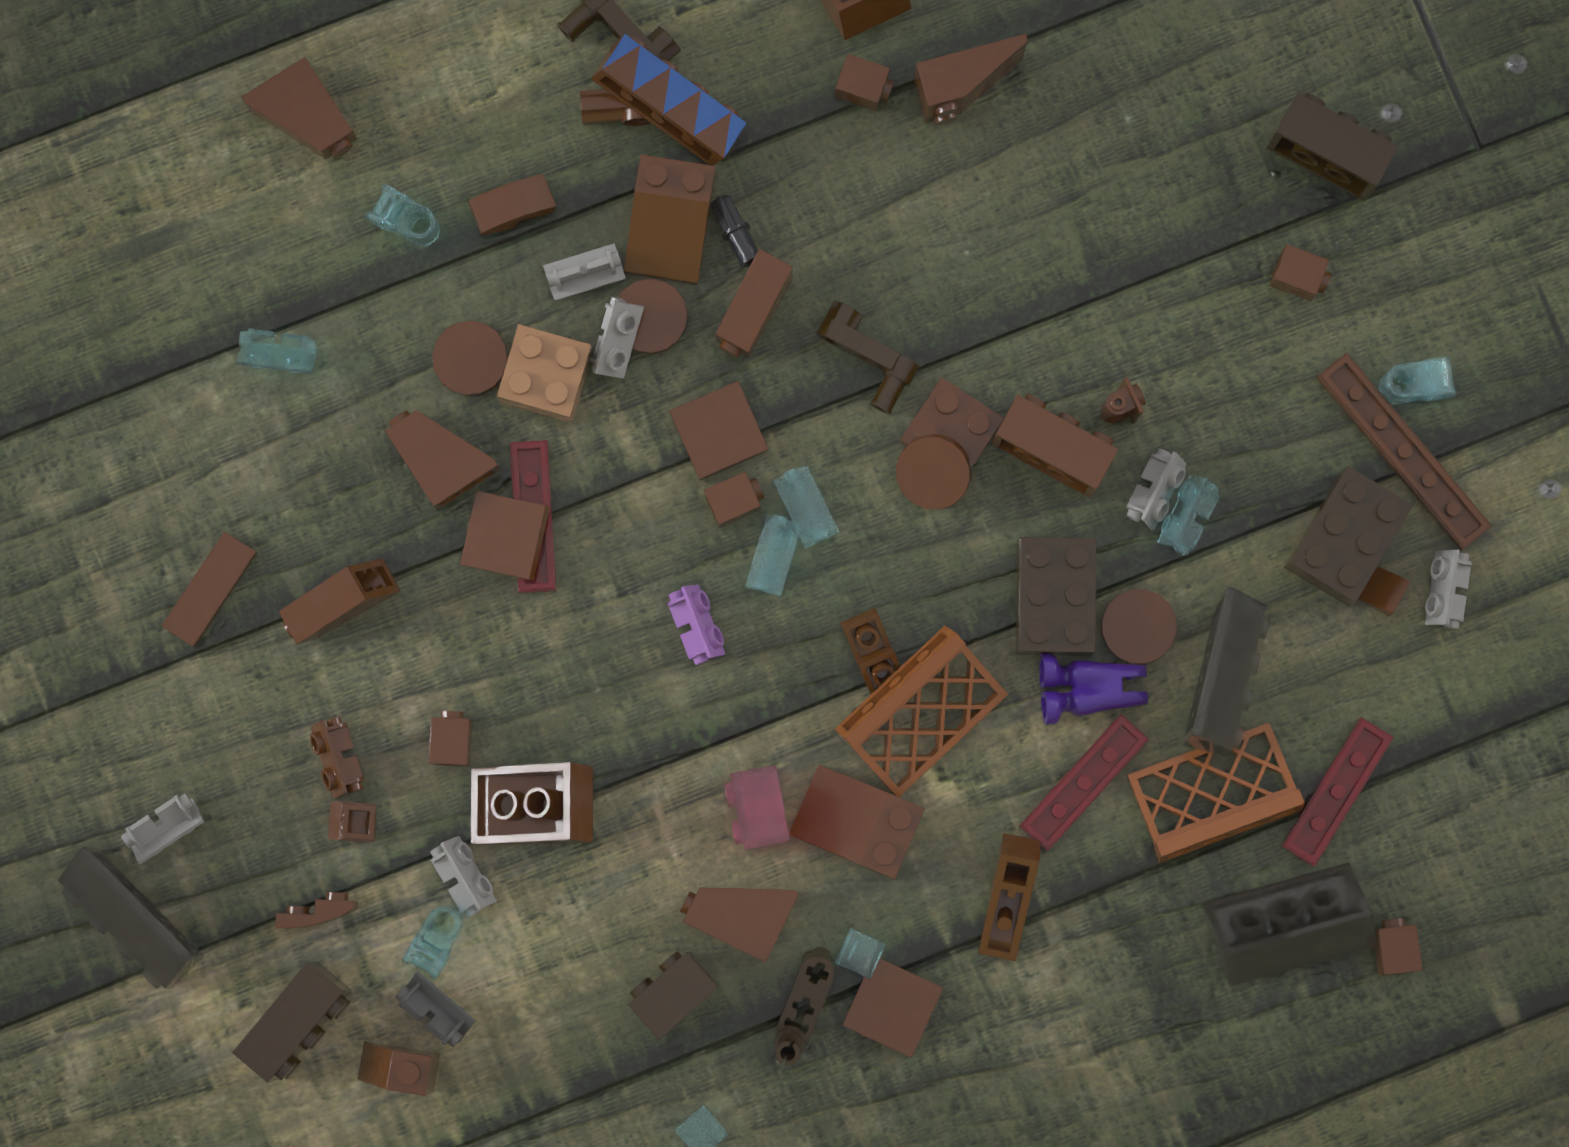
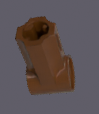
M605 89L580 91L583 125L622 122L623 125L627 126L652 124Z

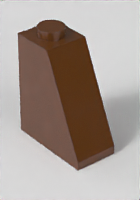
M305 57L242 96L250 112L324 159L330 156L337 158L344 155L353 147L351 143L357 140L351 127Z
M761 249L758 250L715 334L716 340L721 343L719 348L735 358H739L740 354L747 358L750 357L792 282V266Z
M417 410L411 414L408 411L398 414L389 421L391 427L385 430L437 511L500 471L499 466L492 457Z
M383 558L345 567L281 609L279 613L284 620L283 624L286 632L294 638L296 644L319 638L401 590Z
M699 887L697 894L689 891L680 912L686 915L683 923L766 963L799 893L794 890Z
M364 1041L357 1080L386 1090L426 1096L434 1092L440 1054Z

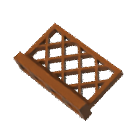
M943 626L834 729L897 797H900L1008 695L967 648L966 643L960 636L946 626ZM961 653L967 660L966 676H948L949 662ZM974 669L980 676H974ZM928 682H940L938 702H921V689ZM948 683H965L964 702H946ZM973 683H987L993 689L994 693L983 703H972ZM901 708L912 709L911 728H893L894 714ZM920 709H938L936 728H918ZM945 709H963L962 723L957 728H944ZM872 735H885L883 754H868L861 745ZM892 735H910L909 754H891ZM918 735H936L935 748L929 754H916ZM875 761H883L882 768ZM890 761H908L907 775L895 784L889 777Z
M1269 722L1127 775L1155 846L1154 850L1159 863L1300 812L1305 804L1300 790H1297ZM1263 734L1270 747L1265 761L1244 752L1250 739ZM1243 742L1240 750L1232 747ZM1225 750L1237 756L1229 774L1209 765L1213 753ZM1272 754L1277 766L1269 763ZM1207 756L1205 763L1196 760L1198 758ZM1241 758L1262 767L1254 785L1233 776ZM1189 763L1201 768L1194 787L1173 778L1178 766ZM1172 768L1169 776L1161 773ZM1268 769L1282 776L1286 788L1272 793L1258 786L1265 770ZM1205 771L1226 779L1219 798L1198 789ZM1153 776L1165 781L1166 784L1159 799L1156 800L1143 794L1138 781ZM1230 782L1251 790L1245 804L1235 806L1223 800ZM1170 784L1191 793L1183 811L1163 803ZM1255 793L1264 796L1252 801ZM1195 795L1216 804L1210 817L1199 819L1187 813ZM1147 803L1155 806L1152 815ZM1220 806L1229 809L1216 814ZM1159 808L1180 817L1175 830L1159 835L1154 822ZM1184 819L1193 822L1191 824L1181 827Z

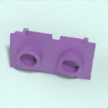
M699 584L683 586L681 590L669 594L670 602L667 604L677 628L690 624L692 629L680 635L689 660L693 659L695 665H699L709 661V658L726 655L723 649L724 638L722 632L713 623L709 612L710 601L706 593L700 589Z

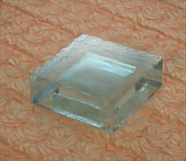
M850 928L835 963L871 979L886 944Z
M704 1105L674 1130L688 1147H715L729 1134Z

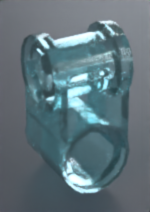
M383 184L380 189L382 191L381 197L373 211L367 212L365 218L381 229L393 234L395 233L415 245L424 247L435 243L440 235V225L432 211L411 200L395 188ZM428 219L430 220V226L426 232L422 234L412 232L413 225L417 220Z
M1436 357L1419 362L1396 365L1381 378L1379 391L1391 404L1422 400L1436 401L1456 395L1450 357ZM1396 378L1398 379L1399 383L1406 384V387L1402 391L1400 386H1394L1392 383Z
M443 905L433 909L408 947L402 963L405 965L412 963L430 973V978L436 981L449 960L452 948L465 924L464 916L460 913L459 909L451 905ZM442 912L451 914L455 920V926L451 933H442L436 926L437 916Z

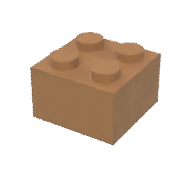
M518 324L497 394L498 400L505 405L573 423L589 369L590 358L593 355L592 346Z

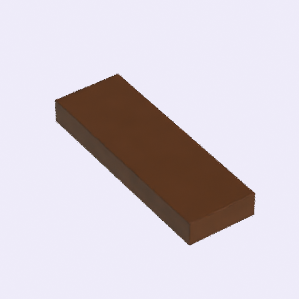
M224 531L161 627L195 648L250 566L257 552Z

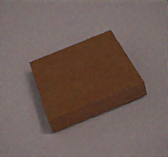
M739 381L669 410L699 481L768 451L766 442Z
M476 491L460 565L534 581L550 507Z
M873 956L842 1026L912 1058L943 987Z

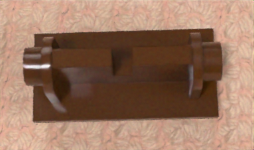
M1128 377L1124 378L1117 391L1110 394L1106 403L1102 406V418L1108 423H1116L1130 417L1132 423H1136L1144 412L1142 406L1146 404L1137 384L1131 385Z
M341 717L327 720L328 727H326L324 720L319 721L311 727L312 733L310 734L311 747L316 755H320L324 768L321 771L323 784L327 791H331L333 799L347 793L346 787L349 793L362 790V782L365 781L357 755L343 759L341 752L351 750L354 746L347 723H342Z

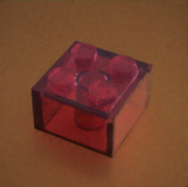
M776 765L730 773L731 782L724 783L728 806H736L739 820L731 821L735 844H743L746 852L790 843Z

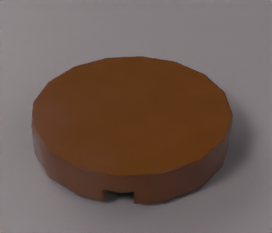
M654 279L633 282L622 290L618 298L626 300V303L644 306L632 350L637 353L654 355L666 352L672 348L684 334L688 318L684 299L678 291L666 282Z
M477 321L458 322L445 329L436 340L432 353L433 367L441 383L453 393L467 397L477 396L494 389L502 380L508 360L506 346L500 335L487 324Z
M931 434L913 439L903 449L896 464V480L902 493L912 503L925 509H943L955 504L965 494L972 479V468H970L966 450L956 440L942 434Z
M1131 589L1117 595L1106 607L1101 619V636L1107 649L1118 659L1129 664H1148L1160 659L1172 647L1177 634L1176 617L1171 605L1161 595L1147 589Z

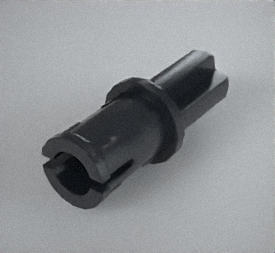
M719 196L711 203V208L724 231L722 238L724 241H729L740 262V266L742 268L750 267L758 252L748 231L750 225L742 220L731 196Z

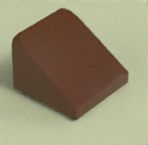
M1377 566L1358 600L1382 614L1390 616L1394 613L1411 582Z
M331 802L328 839L374 842L377 804Z

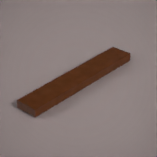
M1347 352L1316 377L1460 551L1464 550L1492 527Z

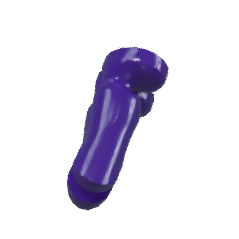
M1041 653L1039 663L1040 687H1073L1071 692L1043 691L1041 693V710L1044 724L1055 725L1065 711L1075 716H1086L1107 710L1147 705L1148 692H1123L1122 680L1146 678V665L1074 660L1067 666L1062 667L1055 655L1052 653Z

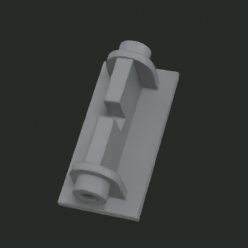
M615 243L543 265L554 301L626 279Z
M611 297L610 303L605 305L606 312L601 326L604 329L603 336H598L593 357L590 358V362L593 363L591 369L594 374L624 379L644 306L626 303V300Z
M1158 448L1156 454H1151L1141 478L1152 483L1149 489L1137 484L1126 506V509H1128L1126 517L1136 522L1142 520L1153 531L1158 522H1162L1165 519L1169 510V499L1174 489L1182 484L1186 474V463L1177 452L1173 451L1171 454Z
M1460 550L1435 551V557L1430 570L1432 576L1430 592L1425 604V625H1444V628L1459 629V624L1464 622L1467 596L1455 594L1456 588L1468 589L1472 562L1469 561V554L1460 553Z
M186 793L180 797L176 794L172 799L155 809L156 815L160 818L158 821L154 822L149 815H146L133 825L125 828L126 833L121 835V838L128 848H132L139 864L159 854L164 848L204 823L194 800L190 799Z
M460 836L444 841L440 846L430 851L433 856L430 861L442 881L446 883L454 877L458 881V884L448 889L459 908L460 913L465 912L469 918L481 911L482 908L497 902L493 895L491 883L480 873L474 862L472 850L461 840Z

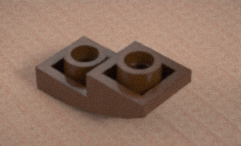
M543 174L500 186L474 197L468 202L481 236L515 228L521 220L553 213L556 208Z
M875 608L840 623L870 695L900 668L896 654L890 645Z
M326 892L325 900L315 899L314 915H309L310 907L287 906L286 914L276 913L275 928H304L328 923L357 910L358 901H348L349 893Z

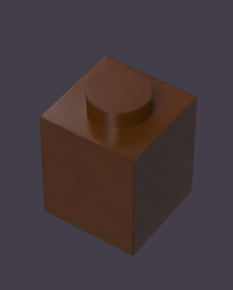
M847 54L835 88V97L877 111L880 101L888 102L894 81L888 80L890 68Z
M1287 244L1280 254L1269 286L1312 301L1317 292L1324 294L1329 283L1331 273L1326 271L1329 260Z
M742 472L704 489V495L719 528L760 511L761 505L759 500L764 499L757 479L749 480L746 472Z
M441 711L440 718L431 717L429 764L470 767L472 720L463 719L464 712Z
M1404 918L1381 920L1382 928L1372 929L1378 975L1423 970L1416 924L1405 925Z

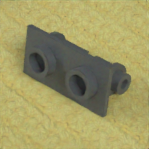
M419 971L414 974L409 983L395 996L400 1001L398 1006L406 1010L418 1022L425 1015L431 1020L425 1028L441 1040L444 1045L448 1043L454 1047L462 1040L476 1021Z

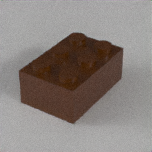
M1017 394L991 445L1084 496L1091 498L1119 450L1112 446L1114 441L1101 432L1094 430L1090 434L1078 427L1080 422L1068 414L1060 412L1056 416L1045 410L1046 403L1035 396L1026 394L1025 398Z

